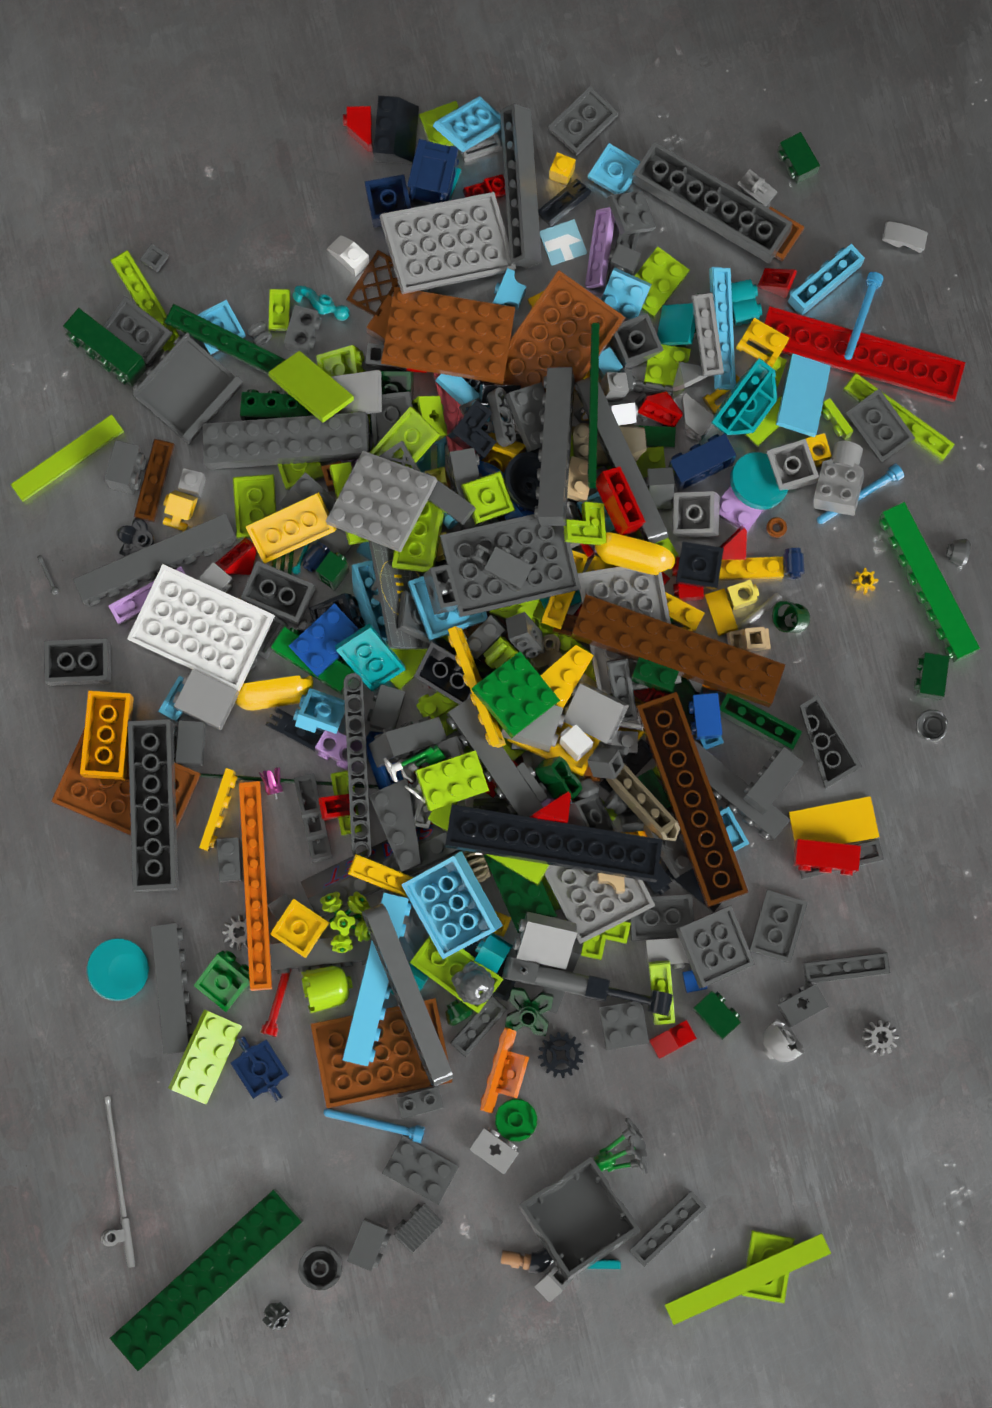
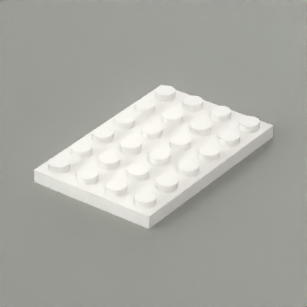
M162 564L127 639L240 691L275 615Z

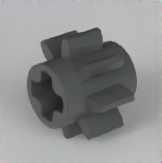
M281 1302L269 1304L263 1312L266 1317L262 1321L271 1330L275 1328L280 1330L289 1322L287 1315L290 1314V1311Z

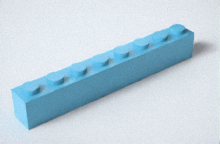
M383 893L381 903L384 904L398 938L400 936L404 937L406 924H403L405 915L409 916L411 903H408V898ZM372 940L342 1058L343 1061L368 1066L369 1062L374 1060L376 1050L372 1049L373 1043L379 1040L381 1029L377 1027L379 1020L384 1019L386 1008L383 1007L384 999H389L391 987L388 986L389 980Z

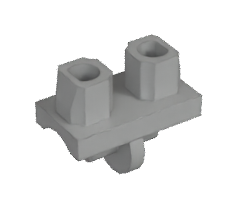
M750 169L736 184L749 197L765 207L777 194V191L767 184L764 178H760Z

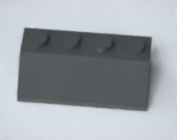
M305 472L292 486L279 506L286 508L319 492L330 514L336 499ZM338 528L335 532L317 539L334 554L338 552L343 556L355 545H349L346 532Z

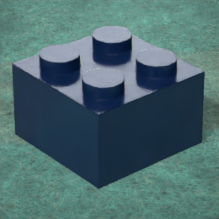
M404 174L365 181L373 228L382 227L379 217L381 214L411 208Z

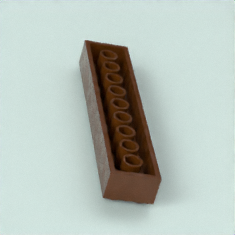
M587 594L571 636L573 639L638 661L640 657L679 671L678 676L768 708L773 703L786 665Z
M677 692L638 705L636 710L675 820L680 826V834L706 907L747 894L748 889Z

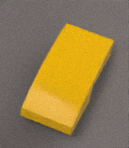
M725 589L705 594L718 636L738 630Z

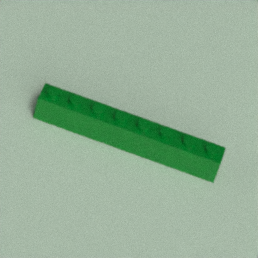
M905 502L882 512L879 520L880 526L883 531H887L891 547L897 550L899 554L898 561L908 572V581L917 589V598L921 604L924 603L927 609V618L937 628L935 633L940 641L943 640L946 646L944 648L946 655L950 656L949 659L952 658L953 662H956L977 652L980 647Z

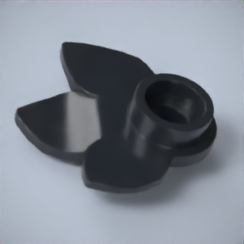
M134 518L132 526H122L116 531L117 537L124 543L119 551V554L122 556H128L154 544V537L148 531V525L143 519Z

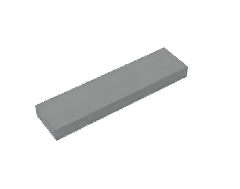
M713 293L692 295L703 377L724 374Z

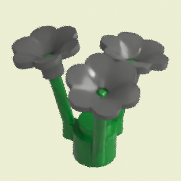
M626 1118L625 1122L628 1128L622 1132L623 1135L607 1147L599 1150L600 1154L594 1156V1161L601 1172L605 1170L611 1172L627 1167H640L643 1175H646L648 1173L645 1158L647 1152L645 1150V1142L641 1140L643 1136L636 1125L629 1118ZM625 1138L628 1139L629 1146L625 1150L616 1154L610 1151ZM626 1154H634L636 1158L627 1163L614 1165L617 1158Z

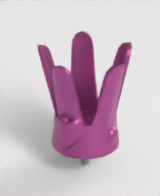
M280 767L274 769V777L270 770H264L263 775L259 772L265 784L267 795L275 794V798L278 799L276 793L283 791V787L280 784Z

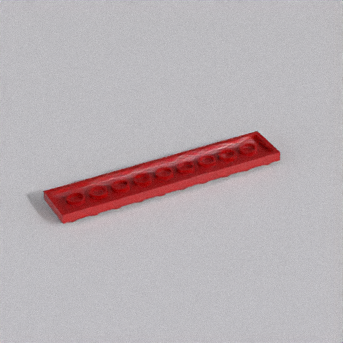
M769 306L764 324L789 337V341L781 353L787 355L797 354L827 364L832 368L853 374L857 373L860 376L947 401H955L966 362L862 332L852 359L846 360L844 355L853 330Z

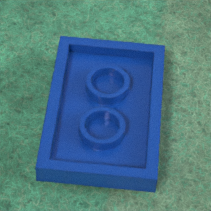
M334 603L294 640L289 647L318 677L341 656L336 651L335 645L359 629Z

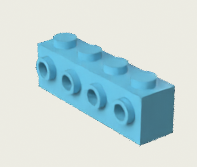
M852 243L847 248H841L835 254V258L831 261L827 260L821 265L817 273H811L804 280L805 283L800 287L797 285L790 291L788 303L799 315L803 316L858 270L865 258Z

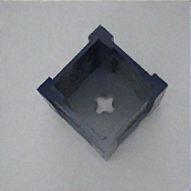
M423 139L418 140L407 184L410 187L409 199H411V202L420 200L435 204L450 200L459 165V160L457 159L459 149L457 147L437 144Z

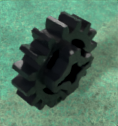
M557 1032V1037L555 1038L550 1034V1041L543 1040L542 1042L545 1047H539L538 1049L543 1052V1055L538 1056V1059H543L544 1061L540 1066H547L545 1072L547 1074L553 1071L554 1078L558 1073L561 1074L562 1078H565L566 1072L572 1076L573 1068L577 1071L579 1070L577 1063H583L579 1055L584 1054V1051L578 1050L582 1044H575L576 1037L574 1036L569 1039V1033L567 1032L564 1037H561L560 1032ZM555 1041H566L564 1046L557 1047L553 1044ZM572 1047L575 1051L574 1060L570 1058L569 1050ZM553 1048L558 1051L565 1050L564 1055L569 1062L563 1059L558 1061L556 1059L557 1054ZM547 1049L552 1053V1060L550 1063L548 1062L546 1056ZM565 1063L569 1066L563 1070L555 1069L558 1064Z

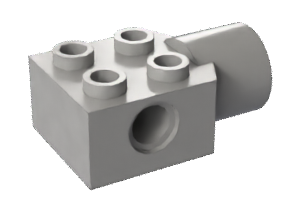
M838 441L835 443L831 459L822 463L814 495L815 509L855 516L864 480V469L859 466L863 448L860 445L850 441Z

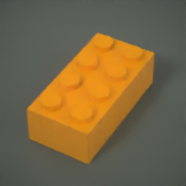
M88 691L80 774L83 777L126 780L129 754L128 721H132L134 697L130 693Z

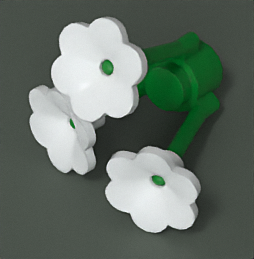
M435 745L405 761L400 759L392 764L387 758L383 760L394 782H397L396 772L401 770L403 776L413 783L416 779L414 771L419 769L418 766L426 761L430 765L442 762L446 759V756ZM419 784L415 788L405 785L406 789L425 803Z

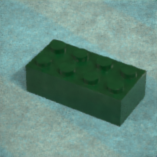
M79 307L63 325L66 331L65 335L69 338L68 341L77 349L81 347L85 351L84 354L92 361L97 359L101 363L100 366L108 373L112 371L116 375L115 378L123 385L127 383L133 387L148 369L141 355Z
M484 855L517 933H521L519 931V924L521 919H525L527 912L553 918L558 917L542 880L539 885H536L491 857Z

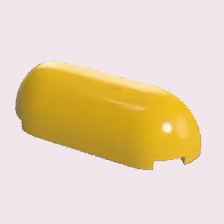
M606 532V543L595 545V550L603 562L646 574L658 575L659 572L671 569L675 564V557L667 548L616 533Z
M299 675L244 683L240 691H238L239 695L235 703L242 709L250 711L299 704L302 695L306 696L309 688L313 689V676L301 678Z

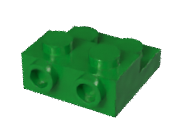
M222 950L214 957L193 986L227 1012L250 984L249 966L246 964L240 965L232 952Z

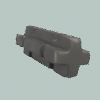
M636 380L633 391L639 393L644 391L645 394L651 395L667 391L672 397L673 386H662V384L652 382L643 383L641 380Z

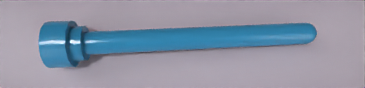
M878 272L868 273L866 279L868 288L844 355L846 360H850L853 357L875 290L881 287L884 280L883 275Z
M897 463L893 464L888 468L884 476L861 489L859 500L889 481L893 482L902 479L904 473ZM826 511L817 517V523L823 524L839 513Z
M326 1108L323 1112L326 1117L406 1135L413 1139V1142L417 1143L422 1142L425 1126L421 1125L410 1128Z

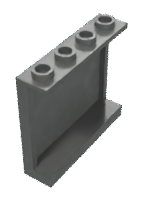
M187 332L184 336L180 335L175 340V346L171 351L166 350L160 357L162 361L157 366L153 365L146 374L148 376L143 381L139 380L134 385L132 393L134 398L190 445L203 430L202 424L209 423L243 386V380L230 373L191 339L190 334Z

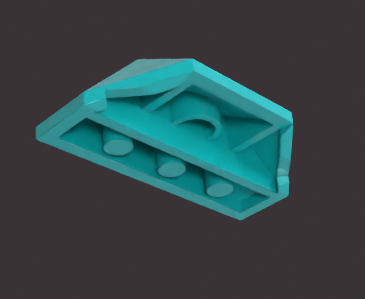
M758 358L739 379L717 409L711 423L727 436L754 433L777 401L775 370Z

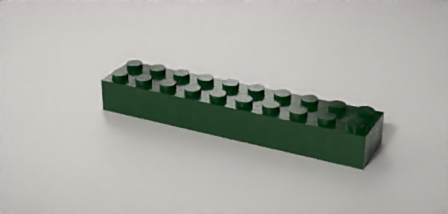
M273 1189L109 1339L137 1371L141 1370L303 1222V1219L276 1189Z

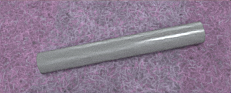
M775 593L737 625L738 630L749 627L782 599L780 594Z

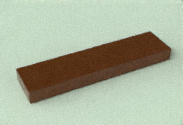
M154 439L134 518L155 522L175 446L174 443Z

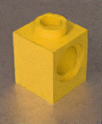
M825 433L805 438L815 466L822 467L823 461L830 460L832 457ZM813 449H821L823 455H815Z

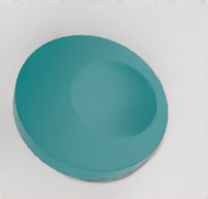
M748 453L742 456L731 470L730 484L734 494L742 503L751 508L759 510L771 509L777 506L788 492V490H779L769 458L765 453Z
M111 939L101 943L91 953L86 965V975L91 988L99 996L111 1001H123L135 996L144 987L149 974L148 960L144 952L135 943L125 939Z

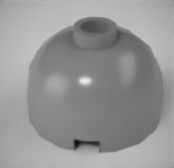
M776 1019L766 1028L763 1034V1043L766 1047L763 1050L770 1059L775 1058L777 1061L784 1063L793 1061L804 1053L801 1050L803 1045L791 1029L786 1030L782 1027L785 1025L783 1021Z

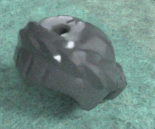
M467 963L462 971L457 972L452 977V983L463 1002L480 1005L487 1002L493 994L494 978L491 977V974L484 967L479 966L477 963Z

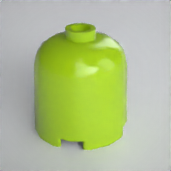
M328 966L301 972L305 998L308 997V1010L310 1013L340 1006L348 1000L349 989L353 988L350 976L346 977L344 970L340 967Z

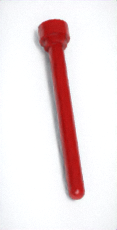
M290 973L281 974L268 1021L262 1024L260 1033L273 1037L277 1036L279 1029L277 1028L278 1024H276Z

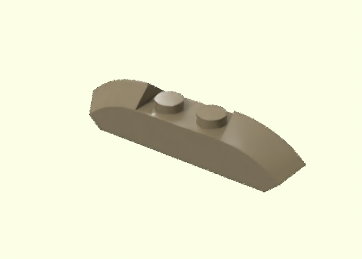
M625 764L615 779L606 778L613 790L649 830L663 840L676 841L680 831L678 822Z

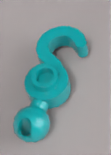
M306 286L295 287L292 297L296 302L300 303L304 296L309 299L311 305L319 314L333 313L339 321L349 318L350 311L345 305L335 306L330 296L325 294L317 295L314 290Z

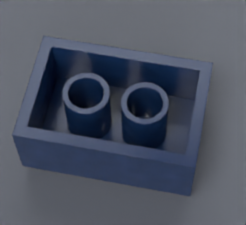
M716 434L710 437L707 443L703 445L698 443L692 446L689 452L685 454L680 452L672 456L668 468L673 467L674 485L677 491L680 492L733 466L736 453L726 434L721 436Z

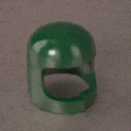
M780 600L773 608L772 619L779 631L784 633H800L809 626L810 613L801 604ZM790 605L786 608L783 616L778 615L780 607ZM791 613V619H794L795 615L797 619L796 623L795 621L792 622L794 627L787 626L785 623V617Z

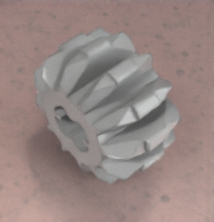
M239 915L238 922H236L233 916L230 917L233 924L224 923L229 930H222V934L229 936L224 938L223 941L225 943L231 941L229 945L231 949L235 947L236 943L238 951L242 950V944L248 949L246 919L243 922V915ZM243 927L245 935L236 938V929L241 930Z
M881 1019L877 1020V1026L874 1022H870L871 1029L864 1028V1032L869 1034V1036L862 1037V1040H869V1043L865 1044L864 1047L870 1048L873 1046L871 1054H875L878 1050L879 1056L884 1055V1049L888 1054L892 1053L890 1046L894 1048L898 1046L893 1042V1039H899V1035H892L897 1028L892 1027L888 1029L890 1022L886 1021L883 1026ZM882 1032L885 1041H880L879 1043V1038L876 1037V1034H881Z

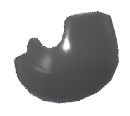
M929 709L922 712L917 718L916 729L925 740L937 741L943 738L948 731V720L942 712Z

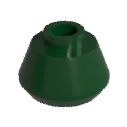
M457 999L448 1004V1010L445 1011L447 1024L450 1026L459 1024L473 1014V1010L462 1001L459 1002Z

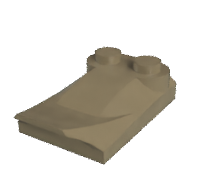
M580 423L572 426L574 457L588 461L589 425L587 423ZM634 424L619 425L633 458L637 462L639 457L646 451L645 428ZM597 438V466H610Z

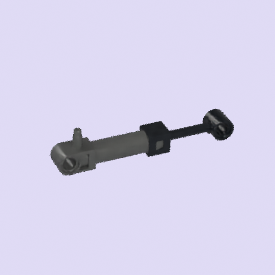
M506 957L502 978L533 986L538 985L606 1002L608 995L649 1005L648 1012L669 1016L673 997L672 994L652 990L651 996L611 988L609 987L610 980L568 972L512 957Z

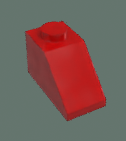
M371 106L347 107V114H343V126H347L348 134L368 152H373Z

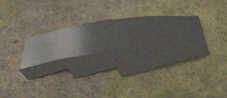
M315 774L295 777L294 782L312 863L331 859L333 856L326 824L321 815L318 800L320 796Z

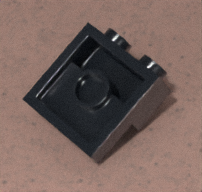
M343 593L309 607L313 623L335 603L359 630L365 626L363 618L360 615L358 616L356 610L358 608V601L351 594Z

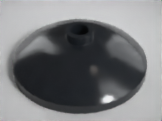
M523 452L516 455L507 464L504 473V483L509 496L517 505L528 511L535 512V506H538L539 499L536 498V487H540L537 470L541 468V462H539V453Z

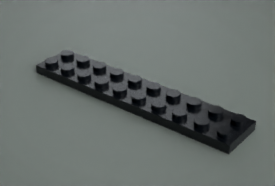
M452 804L445 847L657 882L662 839Z

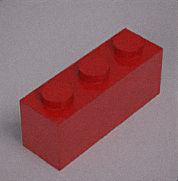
M621 467L603 471L596 478V488L617 534L627 535L636 532L646 521Z
M797 839L795 841L793 866H797L800 871H811V868L819 869L820 873L831 874L832 870L840 871V875L853 876V873L859 871L861 846Z

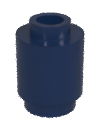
M317 541L301 559L303 562L302 566L311 573L316 571L331 550Z
M801 548L785 549L783 567L784 575L788 576V579H799L801 575L805 574L804 554L801 553Z

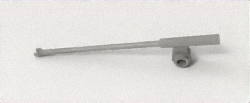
M105 1096L104 1103L106 1105L121 1211V1229L104 1230L100 1239L102 1244L108 1247L123 1242L127 1268L136 1266L131 1230L124 1201L110 1105L111 1098L110 1096ZM109 1234L112 1235V1240L110 1242L107 1239V1236Z

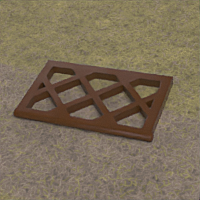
M377 250L346 298V301L372 316L375 314L379 316L382 311L380 306L375 312L369 308L368 303L380 300L382 305L388 294L392 296L394 287L398 286L397 277L393 278L391 268H394L391 257ZM379 256L385 259L386 265L375 268L374 264ZM388 269L390 279L378 282L376 272ZM373 272L375 283L364 285L363 281L368 273ZM391 283L392 287L388 294L382 296L380 285ZM377 286L379 297L367 299L365 289ZM359 290L363 292L364 300L362 301L353 299L355 293Z

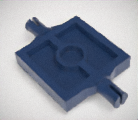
M245 1036L238 1039L237 1042L243 1052L230 1063L251 1097L254 1099L262 1093L270 1092L275 1102L282 1099L283 1096L276 1086H278L280 1081L288 1077L289 1073L268 1040L266 1039L258 1045L250 1046Z

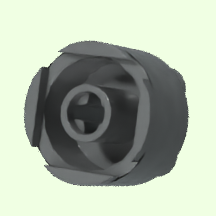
M316 1245L308 1249L302 1255L298 1267L301 1281L307 1287L314 1290H327L337 1283L343 1272V1262L340 1254L328 1245ZM317 1262L326 1265L324 1268L325 1273L316 1271Z

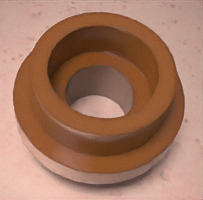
M779 517L770 519L766 525L767 533L774 538L782 537L787 531L786 522ZM778 525L780 530L774 531L773 526Z

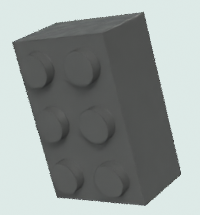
M256 561L240 599L299 626L316 587L310 582Z
M107 638L44 641L45 683L48 686L111 684L110 641Z
M428 716L420 719L419 723L416 724L410 721L402 724L401 728L395 729L394 726L384 729L383 733L374 737L375 740L368 745L375 764L379 768L385 766L384 758H387L390 763H396L400 759L406 760L431 746L447 740L439 717L431 719Z

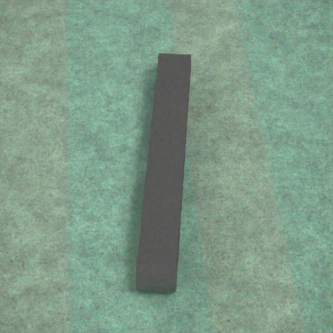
M590 377L575 382L577 395L588 419ZM598 382L597 438L611 469L621 467L646 521L639 528L644 541L657 543L667 539V529Z
M351 673L344 679L352 853L355 856L356 849L359 846H365L368 849L365 858L369 859L372 851L363 682L358 674ZM351 679L359 681V686L356 689H351L347 686ZM358 700L360 707L352 710L348 706L349 702ZM352 721H359L362 724L361 728L357 731L351 730L349 726ZM355 741H359L363 745L362 749L358 752H354L350 748L351 744ZM355 762H360L364 766L363 770L359 773H355L351 769ZM356 783H361L365 786L364 791L360 794H356L353 791V786ZM357 804H363L366 807V811L362 815H357L354 812V807ZM358 825H364L367 828V832L363 836H358L355 834V828Z
M383 903L363 911L364 921L427 1077L433 1087L443 1084L454 1078L453 1072L388 911Z

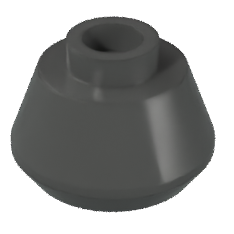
M967 539L954 540L952 544H948L946 556H949V560L958 566L965 565L970 554V542Z
M585 776L579 778L582 790L573 800L577 802L598 794L599 786L590 778L586 779Z

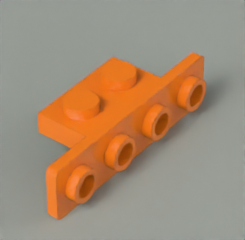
M506 1027L499 1037L500 1044L497 1053L493 1057V1067L487 1077L485 1094L481 1098L480 1110L488 1113H493L499 1093L513 1098L518 1097L529 1060L527 1056L511 1052L517 1031Z

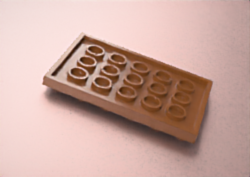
M558 270L510 340L503 383H518L522 389L542 382L544 387V376H547L548 368L561 367L573 368L575 382L583 380L590 370L591 324L600 323V356L626 317Z
M394 287L381 364L503 384L516 307L422 291L402 294L399 287Z
M83 730L51 802L131 836L129 754L126 780L83 777L80 774L84 739ZM175 763L176 825L178 828L201 773Z
M436 998L424 1000L448 1060ZM399 1006L386 1008L384 1019L379 1020L377 1028L381 1029L379 1040L373 1043L372 1049L376 1050L373 1062H369L368 1066L342 1060L353 1015L311 1024L327 1108L433 1087L427 1077ZM451 1079L443 1084L452 1083L453 1081Z

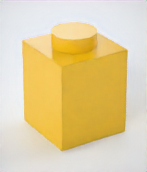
M557 152L549 170V179L568 186L575 170L576 159Z

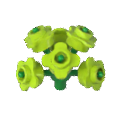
M357 891L353 893V896L348 897L347 904L349 909L345 912L342 910L338 911L342 905V900L339 899V892L329 893L320 899V902L323 904L322 910L329 913L334 912L335 914L333 918L329 919L331 929L339 931V935L333 937L331 941L332 951L345 953L353 949V945H351L352 940L348 936L350 928L355 929V936L358 937L360 942L363 940L369 941L371 938L362 915L363 911L371 907L366 898ZM351 912L356 913L355 915L349 916ZM355 919H358L359 921L357 925H354Z

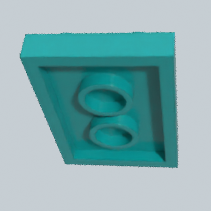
M370 623L335 645L336 651L353 671L362 678V681L371 691L406 670L403 662L389 648Z

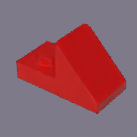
M685 1020L649 1041L660 1059L697 1038L688 1021Z

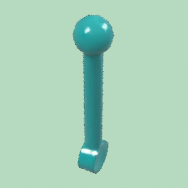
M310 543L304 545L297 565L292 569L295 575L301 572V559L306 554Z

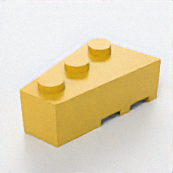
M577 645L573 646L540 675L560 699L556 706L564 708L594 656Z

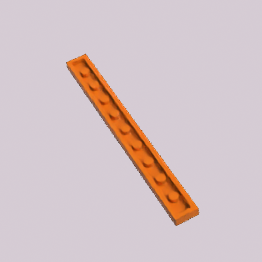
M260 781L239 783L250 990L272 989L261 783Z

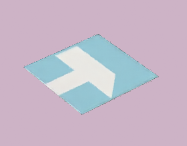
M575 219L540 231V237L551 266L588 254Z

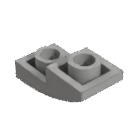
M887 221L882 240L898 248L904 245L921 253L925 250L928 232L909 225Z

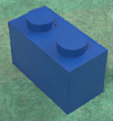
M718 693L693 695L691 701H688L689 714H693L690 730L692 734H695V740L720 738L723 734Z

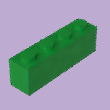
M284 627L271 646L272 651L342 695L345 677L348 674L355 673L347 662L343 660L341 663L336 660L317 677L289 647L301 633L292 627L290 629Z

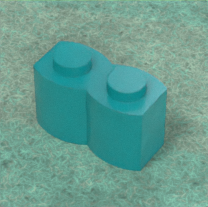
M751 279L731 283L734 326L750 324L754 318L759 320L760 315H762V307L760 303L757 304L755 298L758 296L756 284L753 285Z

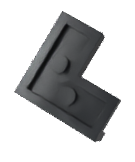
M475 400L447 436L463 449L474 448L475 453L479 456V461H481L497 442L481 429L492 412Z

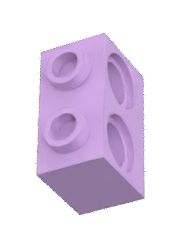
M324 730L315 747L316 751L319 752L317 755L327 761L331 758L337 761L336 765L347 770L348 761L342 756L343 752L347 750L346 735L338 731L335 734ZM326 741H335V747L332 750L325 749L324 744ZM355 741L351 744L350 748L354 752H358L362 749L363 745ZM355 762V763L352 765V768H351L352 770L354 769V767H355V765L357 764V762Z

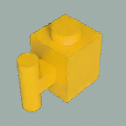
M177 490L167 494L163 506H166L164 513L172 515L173 518L165 517L163 525L181 531L188 530L189 524L183 523L182 519L188 521L193 517L198 498Z

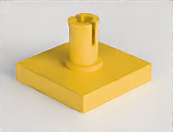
M293 899L270 935L306 958L330 922Z

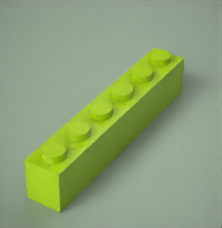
M452 804L432 810L428 820L447 831ZM486 854L536 885H539L550 866L548 864Z

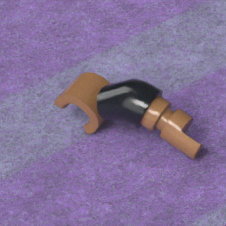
M545 1248L532 1252V1254L525 1253V1256H522L520 1252L502 1251L501 1264L511 1265V1268L517 1269L521 1266L524 1270H529V1273L544 1272L554 1262Z

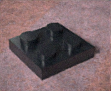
M683 541L676 583L717 590L724 548Z

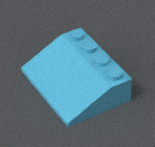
M462 851L401 884L442 959L484 938L503 926Z

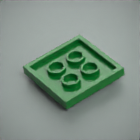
M521 651L471 689L511 739L560 701Z

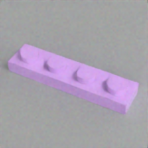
M610 207L596 210L585 287L589 289L605 287L608 258L615 223Z
M182 566L179 567V568H177V569H175V570H177V571H179V572L185 574V572H184ZM154 581L109 605L119 625L140 613Z

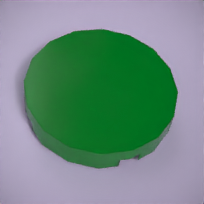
M511 1099L504 1102L498 1108L495 1115V1125L498 1132L505 1139L520 1142L528 1139L534 1133L537 1126V1115L535 1109L528 1102L522 1099Z

